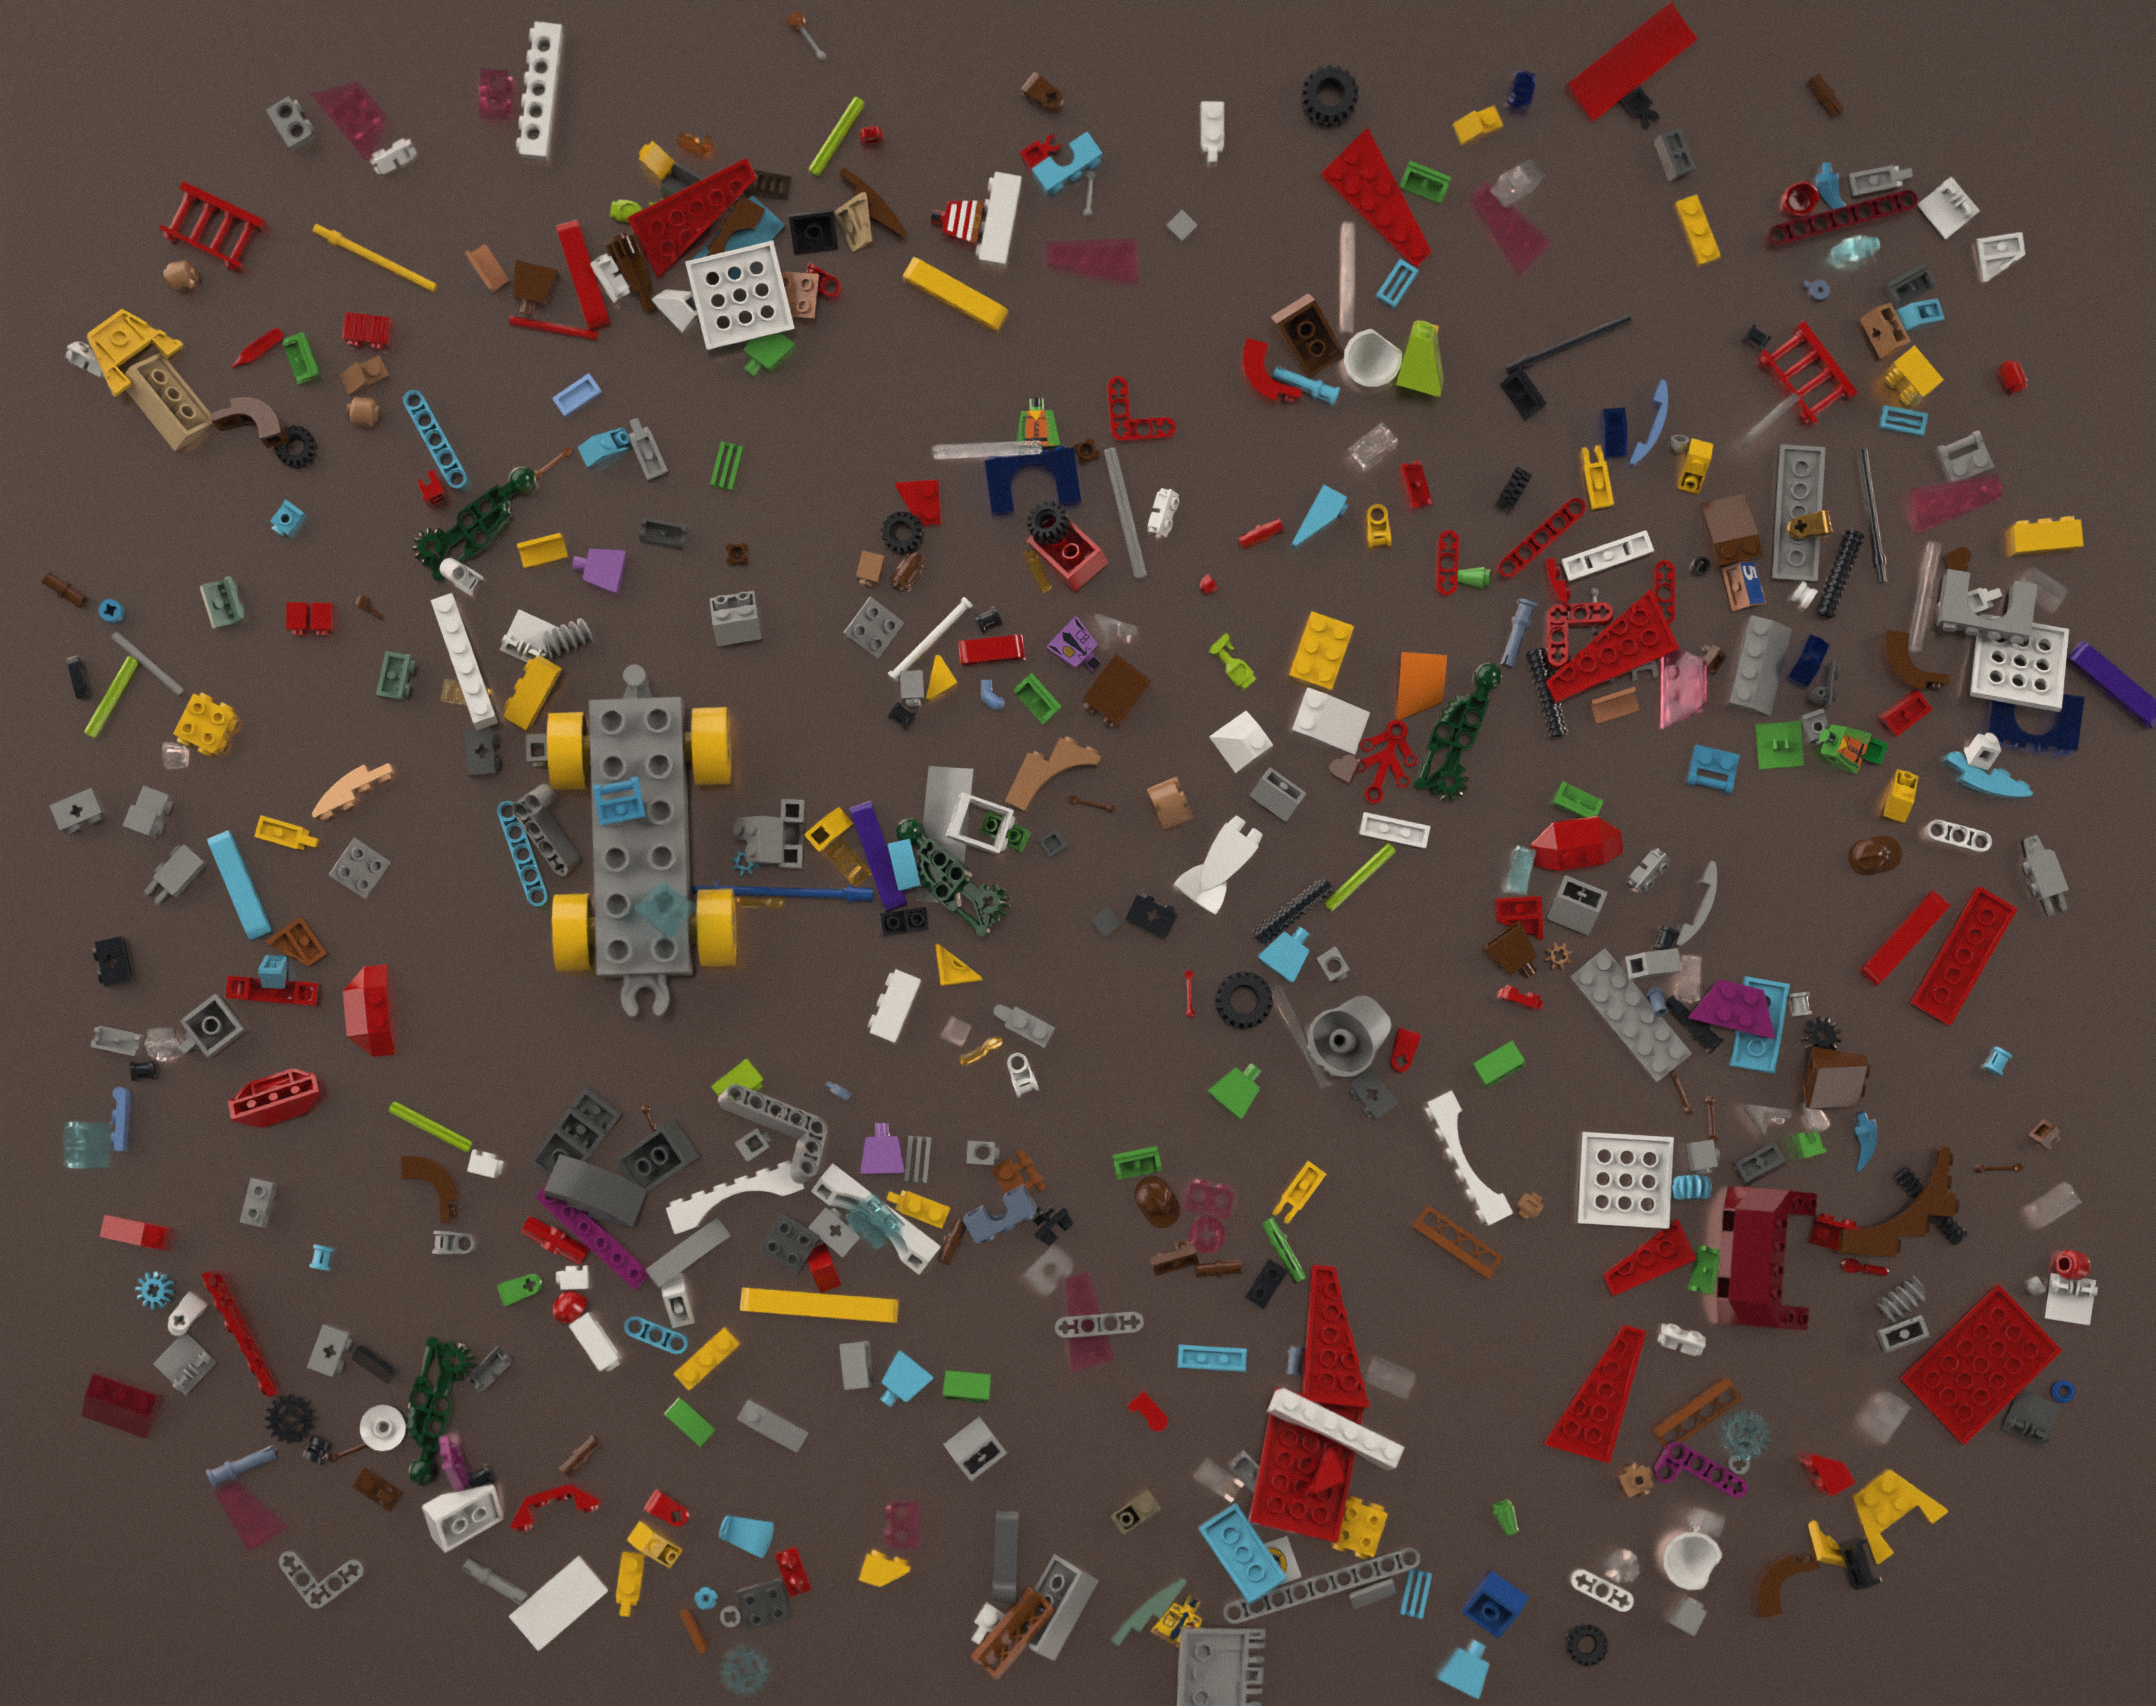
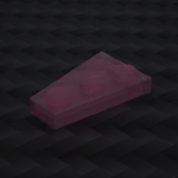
M236 1480L214 1492L248 1551L289 1528Z

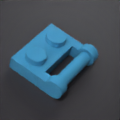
M1695 745L1687 784L1693 786L1694 784L1703 785L1732 794L1740 754ZM1697 769L1726 775L1727 781L1697 775Z
M638 776L632 777L628 781L600 786V784L593 785L600 826L646 817ZM630 789H633L634 795L606 801L602 799V795Z

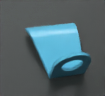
M726 1516L720 1527L719 1539L726 1540L757 1557L763 1558L772 1541L774 1524L772 1522Z

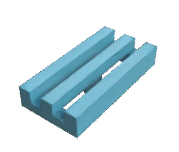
M1400 259L1377 293L1376 298L1383 300L1384 303L1389 304L1395 309L1419 270ZM1401 265L1405 267L1388 295H1383ZM1410 270L1412 274L1395 300L1392 301L1391 297Z
M1887 405L1883 406L1879 428L1922 437L1925 435L1928 419L1927 413ZM1892 412L1922 418V422L1888 416L1887 413ZM1886 421L1921 427V429L1887 424Z
M1414 1569L1409 1570L1400 1614L1423 1619L1432 1573ZM1413 1574L1417 1575L1411 1608L1408 1611L1406 1606ZM1422 1576L1426 1577L1420 1603L1419 1613L1415 1612V1608L1417 1604Z

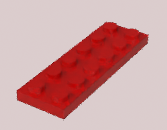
M1977 886L1910 1004L1944 1024L1951 1026L2018 908L1984 888Z

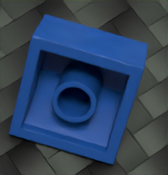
M1491 1571L1478 1586L1461 1613L1499 1639L1520 1615L1529 1597Z

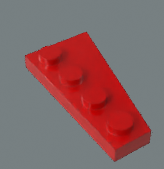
M1677 1218L1669 1225V1229L1665 1228L1629 1257H1626L1604 1274L1603 1277L1612 1297L1693 1263L1697 1259Z

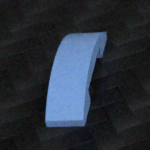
M1661 379L1651 403L1659 406V410L1646 444L1640 442L1636 444L1628 464L1629 467H1634L1646 456L1661 433L1668 408L1666 380Z

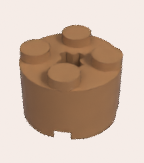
M1176 776L1147 789L1164 830L1193 819L1189 806L1184 807L1188 802L1183 791L1178 792L1181 786Z

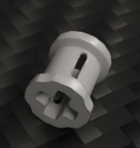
M1810 992L1789 994L1793 1002L1794 1012L1791 1013L1792 1017L1812 1015V1011L1809 1010L1808 1001Z

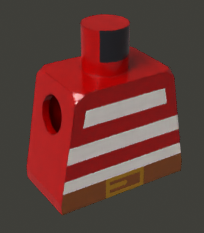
M947 201L946 212L932 210L931 223L943 225L942 235L944 237L977 247L984 201Z

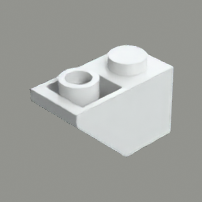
M665 290L652 298L656 306L681 332L692 327L699 320L693 292Z

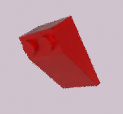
M1050 518L1041 528L1045 529L1053 526L1056 518ZM1071 520L1069 522L1070 529L1067 528L1069 533L1067 535L1063 534L1064 539L1062 541L1060 538L1056 539L1058 542L1056 544L1051 541V545H1046L1045 542L1042 545L1032 535L1026 539L1032 548L1074 592L1108 563L1102 549Z

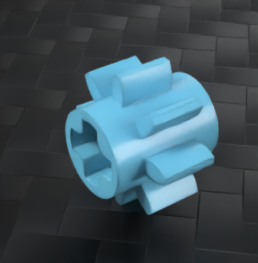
M738 849L737 853L739 855L737 858L731 857V860L736 862L732 869L737 870L739 868L741 870L740 876H743L744 872L747 871L753 875L751 869L759 867V865L748 862L749 867L747 868L744 865L739 866L742 863L741 858H746V853H741Z

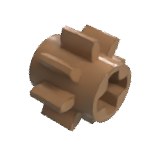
M1554 942L1553 950L1548 948L1545 950L1549 953V957L1545 961H1551V969L1559 965L1560 969L1563 970L1564 962L1572 963L1568 959V955L1573 953V951L1565 949L1566 943L1558 947L1557 943ZM1560 950L1562 951L1561 956L1564 957V960L1560 959L1557 962L1555 961L1556 956L1553 955V952L1557 953Z
M1525 1192L1516 1204L1520 1209L1517 1214L1525 1220L1529 1216L1535 1219L1544 1207L1540 1203L1543 1198L1535 1192L1531 1195Z

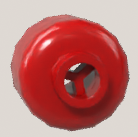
M2066 1250L2058 1256L2056 1270L2064 1279L2081 1280L2089 1273L2090 1261L2087 1255L2081 1251Z

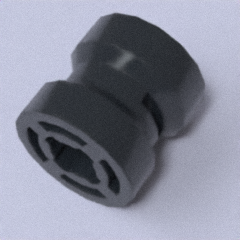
M312 1435L309 1441L310 1446L304 1451L302 1456L323 1466L326 1460L325 1455L331 1450L333 1444Z

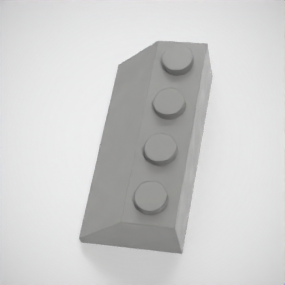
M1753 615L1748 618L1727 706L1771 716L1792 632L1791 628L1773 620Z
M1054 1554L1034 1590L1043 1594L1056 1611L1027 1646L1054 1661L1099 1580ZM1044 1605L1038 1610L1037 1617H1040L1046 1611ZM1030 1623L1026 1624L1023 1628V1634L1030 1630Z

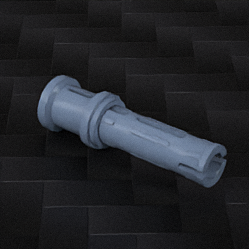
M1519 598L1518 602L1520 605L1516 616H1513L1512 619L1514 623L1513 630L1501 664L1508 667L1511 666L1512 668H1515L1527 628L1532 626L1531 618L1534 609L1538 607L1537 603Z
M272 1445L263 1450L232 1463L231 1461L224 1462L223 1466L214 1470L208 1469L206 1472L212 1487L216 1489L219 1484L228 1480L234 1481L238 1475L277 1459Z

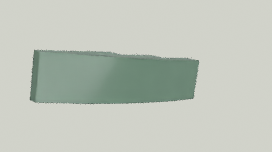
M1184 1578L1179 1579L1142 1604L1124 1622L1111 1641L1119 1646L1131 1628L1140 1633L1152 1614L1161 1619L1187 1580Z

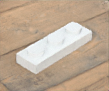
M1364 812L1359 835L1426 849L1431 826Z

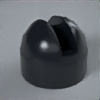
M1697 557L1691 563V569L1697 575L1708 573L1711 567L1710 561L1706 557ZM1700 560L1702 562L1700 563L1699 569L1697 570V566Z

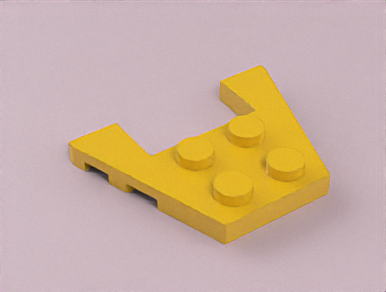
M123 309L87 333L88 342L114 397L131 386V381L118 367L150 343L166 359L183 348L181 341L173 340L166 336L165 332L155 330L148 326L147 322Z
M1890 1469L1886 1470L1852 1496L1876 1565H1879L1894 1553L1880 1533L1915 1506L1920 1508L1931 1524L1949 1512L1945 1507Z

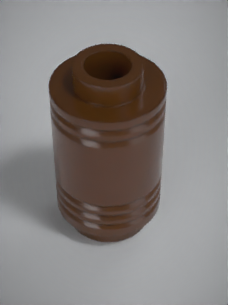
M914 550L911 553L908 552L892 577H890L893 581L891 585L900 592H903L904 589L909 591L924 567H926L927 559Z

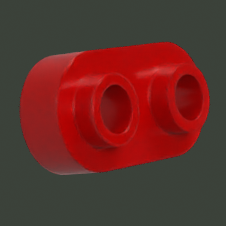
M1506 985L1505 989H1500L1499 998L1535 1010H1542L1544 1001L1540 1000V995L1528 992L1526 996L1518 993V988Z

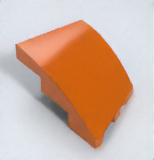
M1401 653L1396 720H1402L1443 703L1447 655Z

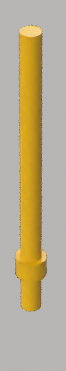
M315 224L312 232L328 239L327 242L335 246L338 244L432 292L436 288V283L342 237V234L335 230L330 231L318 224Z

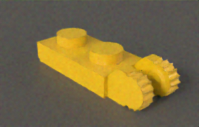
M1601 445L1595 446V455L1598 463L1590 464V455L1587 447L1582 448L1583 469L1591 510L1613 507L1614 501L1610 479Z
M1307 1161L1282 1195V1200L1272 1214L1277 1216L1282 1211L1286 1202L1291 1204L1293 1209L1285 1216L1283 1221L1288 1225L1297 1211L1302 1209L1326 1176V1173L1310 1161Z

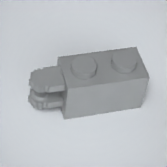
M185 844L175 847L170 853L171 858L166 863L162 862L155 869L154 880L143 892L148 896L159 885H162L165 889L154 900L157 906L169 894L177 897L207 865L203 859Z
M997 1004L994 1008L993 1014H995L996 1018L998 1017L1006 1023L1004 1026L1006 1029L1045 1049L1055 1027L1016 1006L1013 1010L1001 1004Z

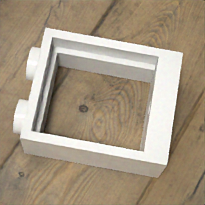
M960 793L945 837L995 855L999 854L1000 851H1004L1008 838H1005L1007 830H1011L1015 817L1012 815L1014 810L966 793ZM968 804L1003 815L993 846L959 834Z
M592 1312L586 1313L569 1325L599 1371L606 1370V1372H610L620 1365L618 1360L622 1356Z

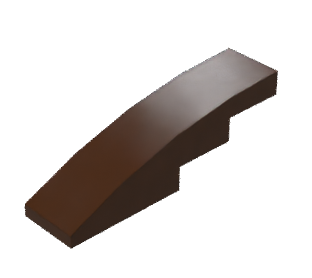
M843 167L839 177L856 189L853 196L855 197L859 193L866 192L868 208H870L869 219L906 241L908 238L907 232L883 199L862 179Z

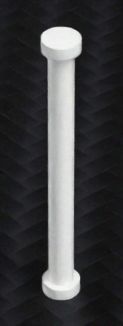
M965 597L893 671L890 670L887 673L896 683L900 680V671H906L968 608L971 609L973 607Z

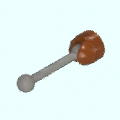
M800 10L785 20L788 26L793 30H800L816 51L817 58L824 60L826 58L825 52L820 51L804 29L805 18Z

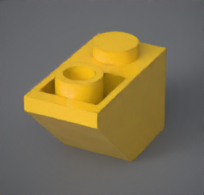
M651 141L649 145L645 144L641 148L638 159L644 170L661 183H664L671 174L675 161L655 142Z
M1691 439L1677 489L1699 495L1711 461L1712 443Z
M1896 770L1885 803L1883 816L1905 823L1914 804L1919 776L1908 771Z
M838 807L816 823L804 836L819 853H822L854 823Z
M639 1521L627 1538V1541L640 1552L669 1569L683 1551L682 1548L641 1521Z
M873 1550L872 1554L867 1553L859 1581L882 1587L908 1573L911 1566L907 1565L908 1561L895 1557L893 1561L885 1558V1553Z

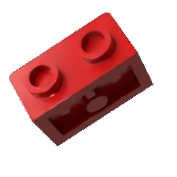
M1821 1213L1820 1217L1814 1216L1807 1243L1838 1251L1840 1230H1856L1861 1228L1856 1227L1857 1222L1843 1219L1841 1223L1834 1221L1835 1216Z

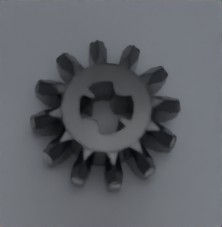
M1820 1016L1816 1017V1023L1810 1020L1808 1024L1812 1029L1804 1028L1803 1030L1805 1033L1810 1034V1036L1804 1037L1803 1041L1811 1040L1812 1042L1807 1048L1810 1050L1816 1046V1048L1829 1049L1830 1047L1832 1050H1836L1837 1047L1833 1042L1841 1043L1842 1039L1835 1037L1837 1034H1841L1842 1030L1838 1029L1835 1031L1833 1029L1838 1023L1835 1021L1829 1025L1830 1017H1826L1824 1022ZM1825 1030L1824 1034L1828 1037L1821 1041V1037L1817 1034Z

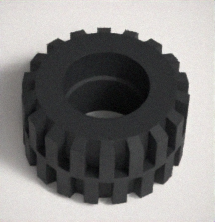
M1327 65V68L1321 66L1318 67L1316 72L1313 70L1310 76L1306 78L1301 101L1303 102L1304 111H1307V116L1309 118L1313 117L1314 122H1323L1325 126H1328V123H1332L1334 126L1340 121L1343 123L1347 117L1353 114L1358 101V84H1355L1356 80L1354 76L1350 77L1348 70L1342 71L1340 66H1337V68H1332V65ZM1324 85H1334L1342 91L1343 100L1338 105L1326 106L1318 100L1317 91Z
M1241 971L1225 978L1217 990L1215 999L1217 1012L1221 1019L1228 1023L1229 1026L1238 1029H1250L1261 1024L1269 1015L1273 1004L1270 986L1261 976L1253 972ZM1240 987H1248L1257 995L1258 1002L1256 1008L1247 1014L1236 1012L1231 1005V995Z

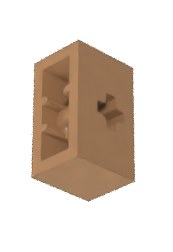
M1891 302L1874 308L1860 318L1880 359L1898 352L1911 342Z

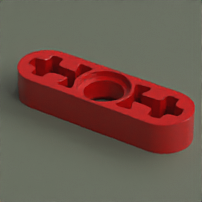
M1452 530L1443 531L1438 538L1436 589L1442 596H1450L1457 589L1459 537ZM1447 535H1451V539L1455 540V543L1453 542L1450 545V551L1454 550L1455 554L1450 552L1441 553V550L1446 551V543L1442 542V539H1445ZM1445 557L1452 558L1454 561L1453 568L1444 569L1441 565V560ZM1440 572L1444 574L1454 573V577L1449 576V584H1453V587L1449 588L1448 591H1445L1444 587L1440 586V584L1445 582V575L1440 576Z
M1662 560L1654 567V596L1658 603H1671V606H1666V613L1671 615L1666 621L1670 625L1675 619V567L1670 561ZM1663 565H1666V569H1670V572L1666 574V581L1671 580V584L1666 582L1658 584V580H1663V574L1658 572V569H1661ZM1661 587H1667L1671 592L1670 598L1661 599L1658 595V590Z

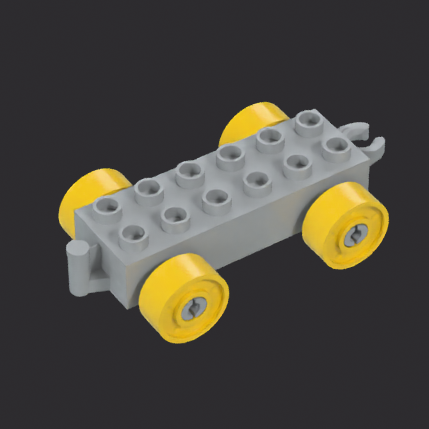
M634 664L628 666L623 672V679L628 684L623 699L589 700L590 735L587 733L584 712L549 713L547 755L551 789H587L589 765H591L595 917H593L589 893L554 895L552 906L553 953L557 972L592 971L594 947H596L597 975L601 978L624 977L621 1002L627 1014L631 1017L638 1015L639 1008L635 1001V994L642 987H650L656 994L653 1012L657 1016H662L669 1007L670 1001L666 976L693 975L692 944H698L701 967L736 966L737 932L733 888L698 890L697 913H691L687 762H693L695 785L731 783L730 722L728 707L693 708L691 732H686L685 703L682 698H653L648 686L649 680L644 669ZM638 776L646 817L600 826L593 785L600 784V786L628 781L632 777ZM633 789L605 794L602 795V799L606 801L634 795Z

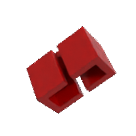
M286 602V630L292 632V635L305 636V632L313 631L315 636H328V632H334L335 605L326 602H311V625H309L310 605L307 602Z

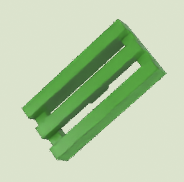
M721 441L710 483L711 486L733 490L743 446ZM725 448H728L725 465L719 483L716 482L719 469L721 466ZM733 450H736L734 466L729 485L725 484Z

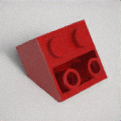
M1808 1452L1803 1454L1805 1458L1803 1464L1806 1470L1814 1474L1817 1479L1814 1481V1484L1819 1493L1832 1497L1856 1484L1845 1463Z

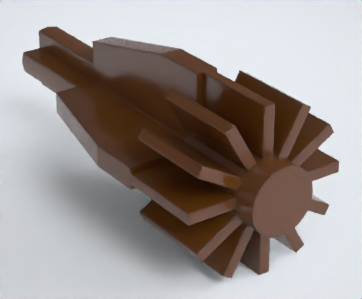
M623 233L613 237L614 242L607 244L606 248L609 256H612L617 265L619 274L623 275L630 286L629 290L631 293L636 292L644 313L655 309V304L648 290V287L651 286L648 268L642 252L643 247L637 233L629 236Z

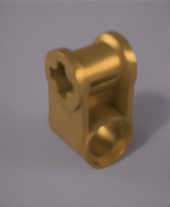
M1828 510L1794 518L1787 525L1788 535L1793 539H1802L1833 533ZM1798 524V526L1803 527V530H1795L1794 526Z

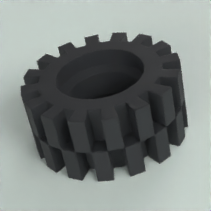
M291 425L290 428L285 427L288 442L291 439L298 438L302 440L304 448L300 454L291 455L287 451V442L274 446L276 456L286 466H291V468H301L304 464L308 465L309 461L314 459V452L316 453L317 450L314 437L307 429L301 426Z
M1517 466L1497 502L1513 510L1532 474Z
M1047 501L1043 502V506L1035 505L1037 509L1034 510L1032 508L1030 510L1032 515L1028 514V521H1026L1033 538L1042 545L1044 542L1046 545H1051V541L1056 544L1058 543L1056 540L1058 538L1062 541L1064 539L1063 534L1067 535L1069 533L1067 528L1070 529V520L1064 508L1059 503L1055 505L1054 501H1050L1049 505ZM1048 518H1056L1053 526L1045 529L1041 528L1043 521Z
M895 512L893 515H889L888 519L883 522L884 528H881L883 536L881 537L882 540H885L884 544L889 546L892 551L908 552L920 546V541L924 538L922 532L925 531L921 526L923 525L922 521H919L916 515H912L910 512ZM901 523L907 524L911 531L909 538L905 541H900L895 536V528Z
M1581 1624L1576 1628L1574 1627L1567 1636L1566 1650L1570 1658L1581 1666L1591 1667L1605 1659L1609 1643L1606 1635L1598 1627L1590 1624ZM1585 1636L1592 1637L1596 1642V1648L1590 1654H1583L1578 1647L1580 1639Z

